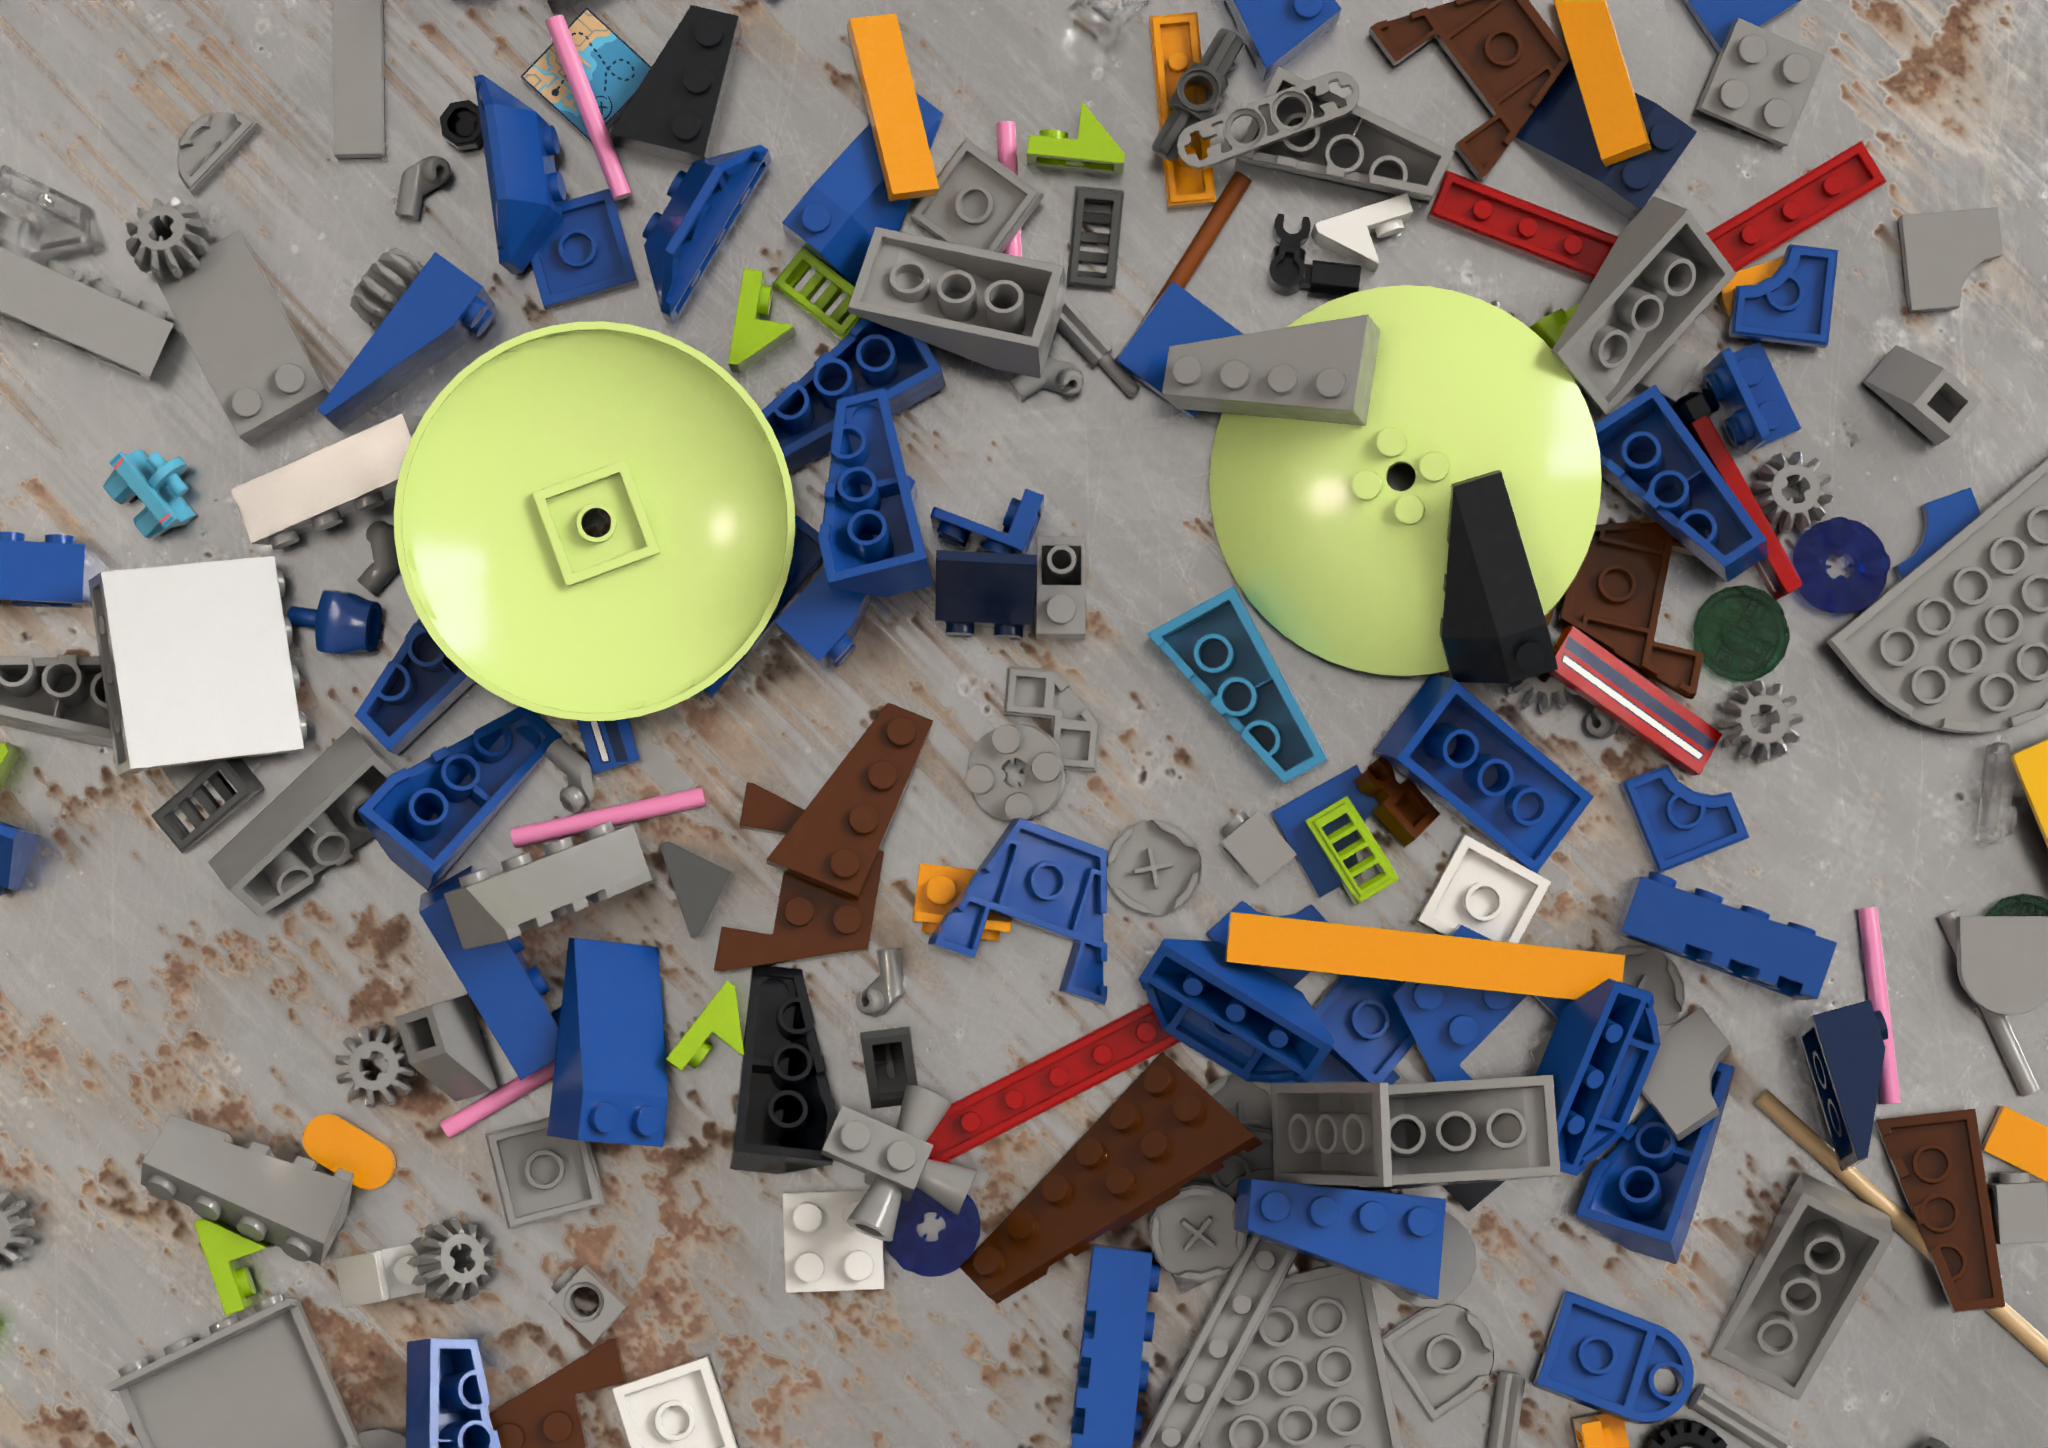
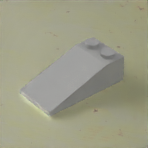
M1654 196L1620 233L1553 347L1552 353L1601 414L1608 416L1731 281L1736 272L1688 209Z
M875 227L848 305V311L990 368L1041 379L1066 300L1064 266Z
M238 230L209 246L210 254L196 256L200 263L199 270L193 269L190 266L185 267L182 280L175 278L171 271L163 281L155 279L239 438L248 445H251L319 407L330 393V390L242 232Z
M1553 1075L1389 1085L1392 1187L1359 1186V1190L1407 1189L1561 1176Z
M1316 1081L1271 1083L1274 1181L1316 1185L1392 1187L1388 1082Z
M1801 1171L1754 1260L1710 1350V1356L1799 1400L1893 1239L1890 1215Z

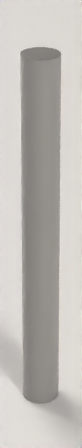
M1953 910L1938 917L1957 957L1956 917H1959L1957 910ZM1979 1006L2021 1097L2038 1091L2039 1086L2006 1016L1988 1012Z

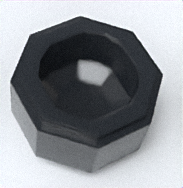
M470 100L450 103L440 116L443 138L460 151L478 148L483 142L478 106Z
M1699 389L1679 398L1672 406V409L1687 428L1688 425L1703 416L1709 417L1717 412L1720 405L1711 389Z

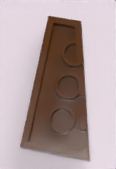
M887 703L767 858V864L858 901L930 733L933 720Z
M1967 1109L1875 1120L1874 1123L1952 1312L1959 1313L2004 1308L2005 1301L1976 1110Z

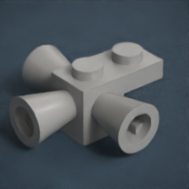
M906 1085L897 1129L848 1107L841 1106L821 1155L867 1174L864 1183L871 1185L848 1217L847 1223L850 1226L873 1238L888 1242L892 1241L901 1199L910 1202L916 1187L958 1216L977 1169L930 1160L929 1156L934 1145L926 1142L951 1107L948 1100L926 1088Z

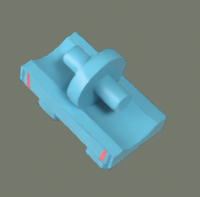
M137 449L127 455L120 452L109 462L115 470L106 480L103 488L119 504L129 503L136 495L146 507L133 520L134 525L145 538L158 537L173 527L186 525L196 516V513L181 497L189 489L180 478L187 468L186 462L181 457H176L166 462L158 451L148 457L142 449Z

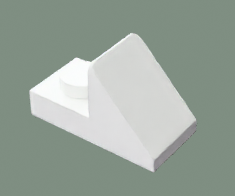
M1406 193L1314 224L1311 234L1315 243L1375 272L1379 266V259L1370 234L1376 232L1377 238H1383L1404 230L1403 223L1409 221L1413 209Z
M407 1244L334 1259L343 1308L377 1303L392 1298L425 1292L426 1284L420 1286L412 1284L415 1276L419 1274L418 1268L406 1264L410 1258L418 1256L412 1245Z

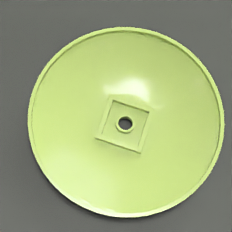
M1413 285L1377 287L1331 300L1305 313L1286 326L1293 327L1367 314L1380 329L1366 426L1222 413L1211 453L1209 475L1210 506L1215 532L1223 556L1234 579L1259 613L1285 637L1310 653L1352 670L1387 676L1432 675L1449 671L1440 638L1441 618H1443L1445 599L1443 584L1444 574H1447L1449 549L1447 535L1451 485L1496 470L1502 472L1543 613L1546 617L1561 600L1576 578L1588 553L1596 529L1602 486L1600 450L1594 423L1576 381L1552 353V349L1524 323L1490 303L1453 290ZM1405 463L1415 470V482L1405 491H1396L1388 484V472L1396 464Z
M596 321L552 325L517 336L478 357L452 379L423 415L403 458L396 486L394 540L398 565L407 594L416 614L431 638L459 669L486 690L517 706L561 719L615 721L640 717L669 708L712 685L749 651L765 629L780 600L793 557L795 503L791 478L782 449L772 427L759 406L724 368L702 352L660 332L630 324ZM591 509H602L611 518L610 530L602 537H591L583 530L582 519Z

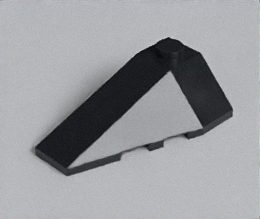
M1496 470L1453 483L1451 485L1447 542L1449 543L1447 574H1444L1443 584L1445 592L1444 611L1440 622V638L1451 679L1457 682L1511 684L1557 670L1558 666L1548 626L1502 472Z
M775 966L752 967L743 1044L744 1055L741 1062L730 1169L784 1174L833 1164V1159L821 1155V1152L836 1120L837 1110L834 1098L831 1097L826 1077L827 1070L814 1028L815 1021L802 969Z

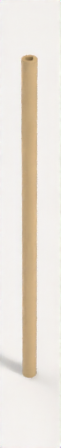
M1765 1089L1758 1095L1753 1104L1864 1203L1890 1215L1892 1228L1931 1261L1916 1222L1855 1167L1841 1171L1835 1150L1770 1091ZM2006 1302L2004 1308L1986 1310L2048 1366L2047 1338Z

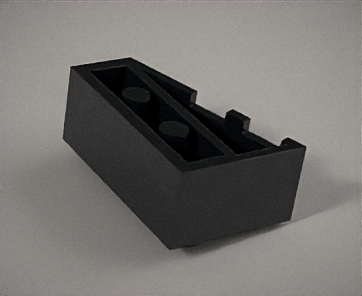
M694 5L690 6L609 133L614 147L690 165L695 161L712 156L742 34L739 16Z

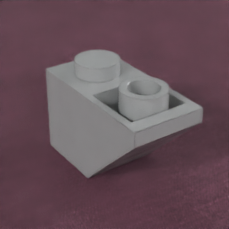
M1898 345L1892 348L1863 382L1936 446L1950 438L1982 401L1945 368Z
M1037 536L1036 640H1084L1086 632V536Z
M469 994L395 1017L409 1064L455 1102L498 1088Z

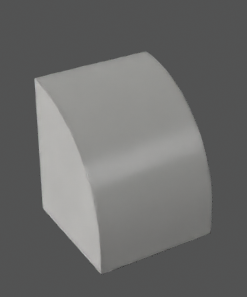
M1672 345L1633 389L1643 393L1653 385H1656L1672 407L1679 399L1701 360Z

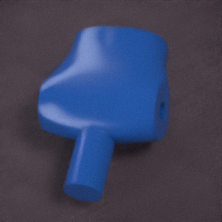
M324 590L317 609L291 606L288 610L287 617L291 625L315 629L316 648L320 652L335 654L373 652L378 645L382 625L381 605L378 602L367 600L356 593Z

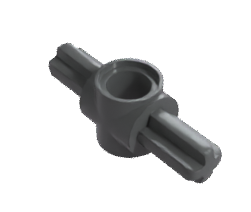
M1224 28L1218 30L1200 63L1191 62L1186 72L1180 77L1177 88L1167 103L1171 113L1152 144V150L1163 159L1169 161L1178 159L1177 142L1182 131L1192 124L1210 118L1216 111L1218 102L1229 85L1224 77L1243 46V39L1235 32ZM1201 85L1209 91L1211 99L1204 104H1193L1188 101L1184 91L1190 86Z

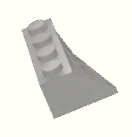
M351 726L208 863L228 891L260 917L314 883L313 876L334 864L338 868L352 859L353 855L351 852L374 838L357 812L390 775L398 771L371 743Z
M608 821L583 830L586 839L573 844L571 836L543 845L545 855L531 859L529 852L503 860L501 861L503 871L489 876L487 868L459 877L461 887L444 893L463 950L510 940L522 935L521 932L551 923L554 921V918L589 907L588 902L590 901L593 903L602 901L651 881L652 878L633 824L614 829L612 821Z
M170 1114L142 1162L140 1184L145 1186L152 1195L160 1199H174L190 1206L202 1218L210 1221L219 1219L236 1227L239 1233L254 1241L265 1240L281 1247L286 1255L302 1262L309 1260L321 1265L347 1218L354 1173L339 1168L334 1176L315 1171L317 1164L314 1160L297 1155L293 1163L276 1158L271 1152L270 1146L252 1141V1143H246L241 1147L233 1144V1139L227 1132Z

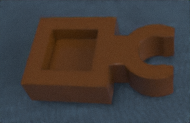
M1380 756L1367 767L1366 771L1354 780V783L1363 794L1374 797L1379 804L1372 810L1373 813L1405 848L1440 813L1409 778L1399 783L1395 779V772L1391 764Z

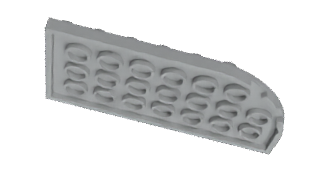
M2048 458L1826 641L1857 680L1880 702L1901 716L1937 730L1955 733H1986L2019 726L2048 713Z
M1332 1265L1309 1269L1286 1277L1199 1441L1200 1448H1403L1370 1279Z

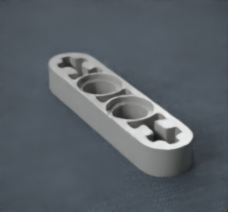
M1340 71L1331 72L1197 122L1185 128L1179 135L1177 142L1178 155L1182 162L1191 169H1208L1339 120L1351 114L1357 107L1360 96L1359 86L1349 74ZM1337 82L1340 88L1349 87L1351 94L1345 98L1346 106L1338 108L1334 101L1319 106L1320 111L1324 115L1318 118L1313 117V105L1305 93L1306 91L1315 89V97L1318 99L1329 94V84ZM1286 99H1297L1305 107V118L1298 125H1285L1277 117L1278 106ZM1241 116L1252 117L1259 124V135L1250 143H1240L1231 134L1232 123ZM1223 124L1224 138L1232 150L1222 153L1221 143H1218L1207 149L1208 157L1203 160H1199L1195 153L1187 155L1185 148L1192 145V135L1200 134L1202 140L1214 138L1217 136V132L1213 129V126Z

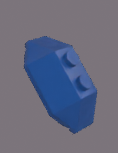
M473 76L497 240L499 264L513 275L523 273L531 259L562 218L560 201L566 200V188L561 173L556 172L554 155L560 152L559 139L555 127L549 125L532 108L486 76Z
M756 145L698 160L692 163L687 173L682 170L679 171L668 189L667 196L671 197V200L662 214L655 212L648 221L642 237L647 239L644 248L660 310L664 319L671 324H674L769 165L771 161L770 153L764 146Z
M1162 940L1141 973L1139 981L1142 988L1146 989L1150 1005L1164 1032L1247 1082H1282L1289 1080L1310 1082L1335 1042L1301 991L1258 965L1225 962L1226 946L1218 941Z
M1609 978L1565 1006L1561 1012L1535 1075H1553L1560 1172L1574 1176L1579 1175L1586 1168V1163L1600 1156L1623 1135L1661 1045L1657 1018L1652 1006L1654 1004L1653 993L1648 990Z

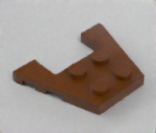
M1454 0L1453 2L1430 9L1426 7L1410 12L1409 15L1398 19L1375 23L1369 29L1370 35L1393 66H1396L1435 38L1491 112L1492 118L1458 141L1454 147L1480 182L1487 177L1571 59L1569 53L1529 0Z
M1641 521L1596 525L1588 553L1576 578L1563 595L1558 623L1564 627L1574 626L1621 661L1684 698L1693 699L1697 693L1704 653L1654 641L1671 551L1694 557L1697 556L1656 522L1641 524Z
M747 782L739 826L744 829L786 835L804 812V809L754 783ZM879 850L858 901L784 871L773 934L721 927L714 972L726 973L733 970L771 966L777 963L796 960H809L867 951L884 852Z
M618 1338L607 1340L490 1412L492 1428L498 1432L501 1448H588L577 1394L627 1381Z

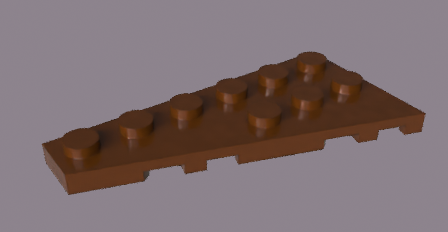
M1162 1051L960 1268L990 1299L998 1304L1046 1275L1049 1266L1071 1253L1076 1257L1091 1248L1089 1242L1109 1230L1113 1233L1119 1231L1179 1195L1183 1185L1203 1173L1207 1176L1212 1175L1224 1167L1222 1162L1243 1149L1248 1153L1263 1143Z

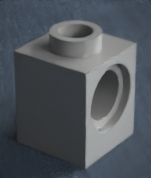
M1243 810L1221 829L1227 837L1219 843L1220 847L1256 888L1263 885L1297 855L1259 810L1251 817Z
M2029 1172L1999 1173L2000 1182L1987 1183L1996 1244L2048 1242L2046 1182L2030 1181Z
M588 1264L583 1266L578 1272L570 1266L551 1287L557 1295L549 1305L591 1344L597 1342L630 1305L622 1295ZM589 1287L597 1293L599 1306L595 1313L583 1314L576 1309L573 1298L578 1288Z

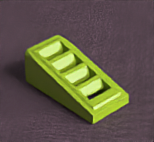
M804 247L800 249L772 284L841 341L850 334L849 330L862 319V317L850 314L848 311V305L855 287ZM812 267L816 271L801 291L797 292L794 287ZM828 280L830 284L814 304L810 302L814 294ZM844 293L846 297L833 313L828 316L825 312L839 295Z
M1348 796L1305 820L1306 825L1354 905L1363 902L1400 880ZM1346 814L1350 822L1326 836L1322 827ZM1356 831L1360 839L1337 852L1332 844ZM1366 848L1370 857L1347 869L1343 860ZM1376 865L1380 874L1358 886L1354 877Z

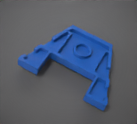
M1014 818L932 933L928 944L966 958H975L989 911L1072 941L1073 946L1059 991L1098 1005H1105L1107 986H1103V962L1107 961V943L1103 942V913H1107V850L1025 819Z
M1460 924L1448 935L1491 940ZM1402 981L1390 993L1418 1051H1420L1432 1075L1433 1082L1473 1080L1460 1067V1063L1527 996L1525 994ZM1534 996L1557 1020L1563 1008L1575 1001L1571 999Z

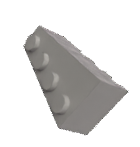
M1367 314L1169 346L1162 395L1176 409L1366 426L1380 329Z

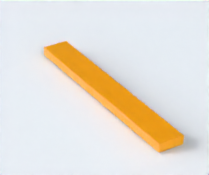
M1230 912L1224 961L1576 1000L1609 978L1623 982L1625 955Z

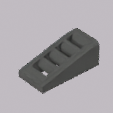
M1074 186L1067 285L1115 289L1124 198L1123 190ZM1084 202L1111 205V214L1084 212ZM1082 222L1110 224L1109 234L1082 231ZM1080 242L1108 244V252L1080 251ZM1079 261L1107 263L1106 273L1078 270Z
M241 758L213 761L151 816L178 850L184 853L263 789V785ZM221 773H223V774L227 777V779L231 782V784H232V785L235 787V789L238 791L237 793L234 791V789L230 786V784H229V783L227 782V780L222 776ZM210 783L223 798L225 803L222 806L205 787L207 784ZM192 796L199 801L210 815L207 819L201 815L189 800ZM180 808L195 827L191 833L173 813L176 809Z

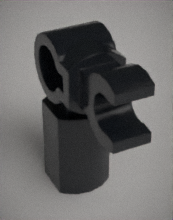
M1284 214L1277 215L1273 234L1275 240L1280 245L1273 248L1272 261L1268 273V283L1272 290L1281 295H1292L1298 292L1300 288H1309L1310 294L1343 297L1359 291L1361 265L1313 260L1312 265L1305 264L1306 252L1300 246L1309 237L1311 227L1309 217H1303L1301 230L1298 233L1290 234L1283 228Z

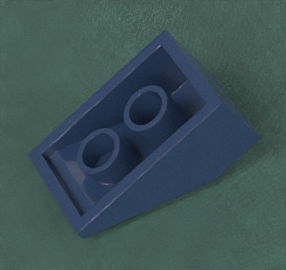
M1570 60L1519 131L1515 140L1632 221L1649 201L1697 131L1657 103L1635 93L1652 150L1605 167L1598 151L1572 60Z
M937 550L936 626H945V634L971 636L974 635V628H994V636L1022 638L1023 630H1033L1037 555Z
M1871 1000L1812 1015L1797 1029L1841 1171L1851 1169L1868 1158L1885 1054L1883 1040L1888 1039V1029L1884 1016L1880 1010H1873Z

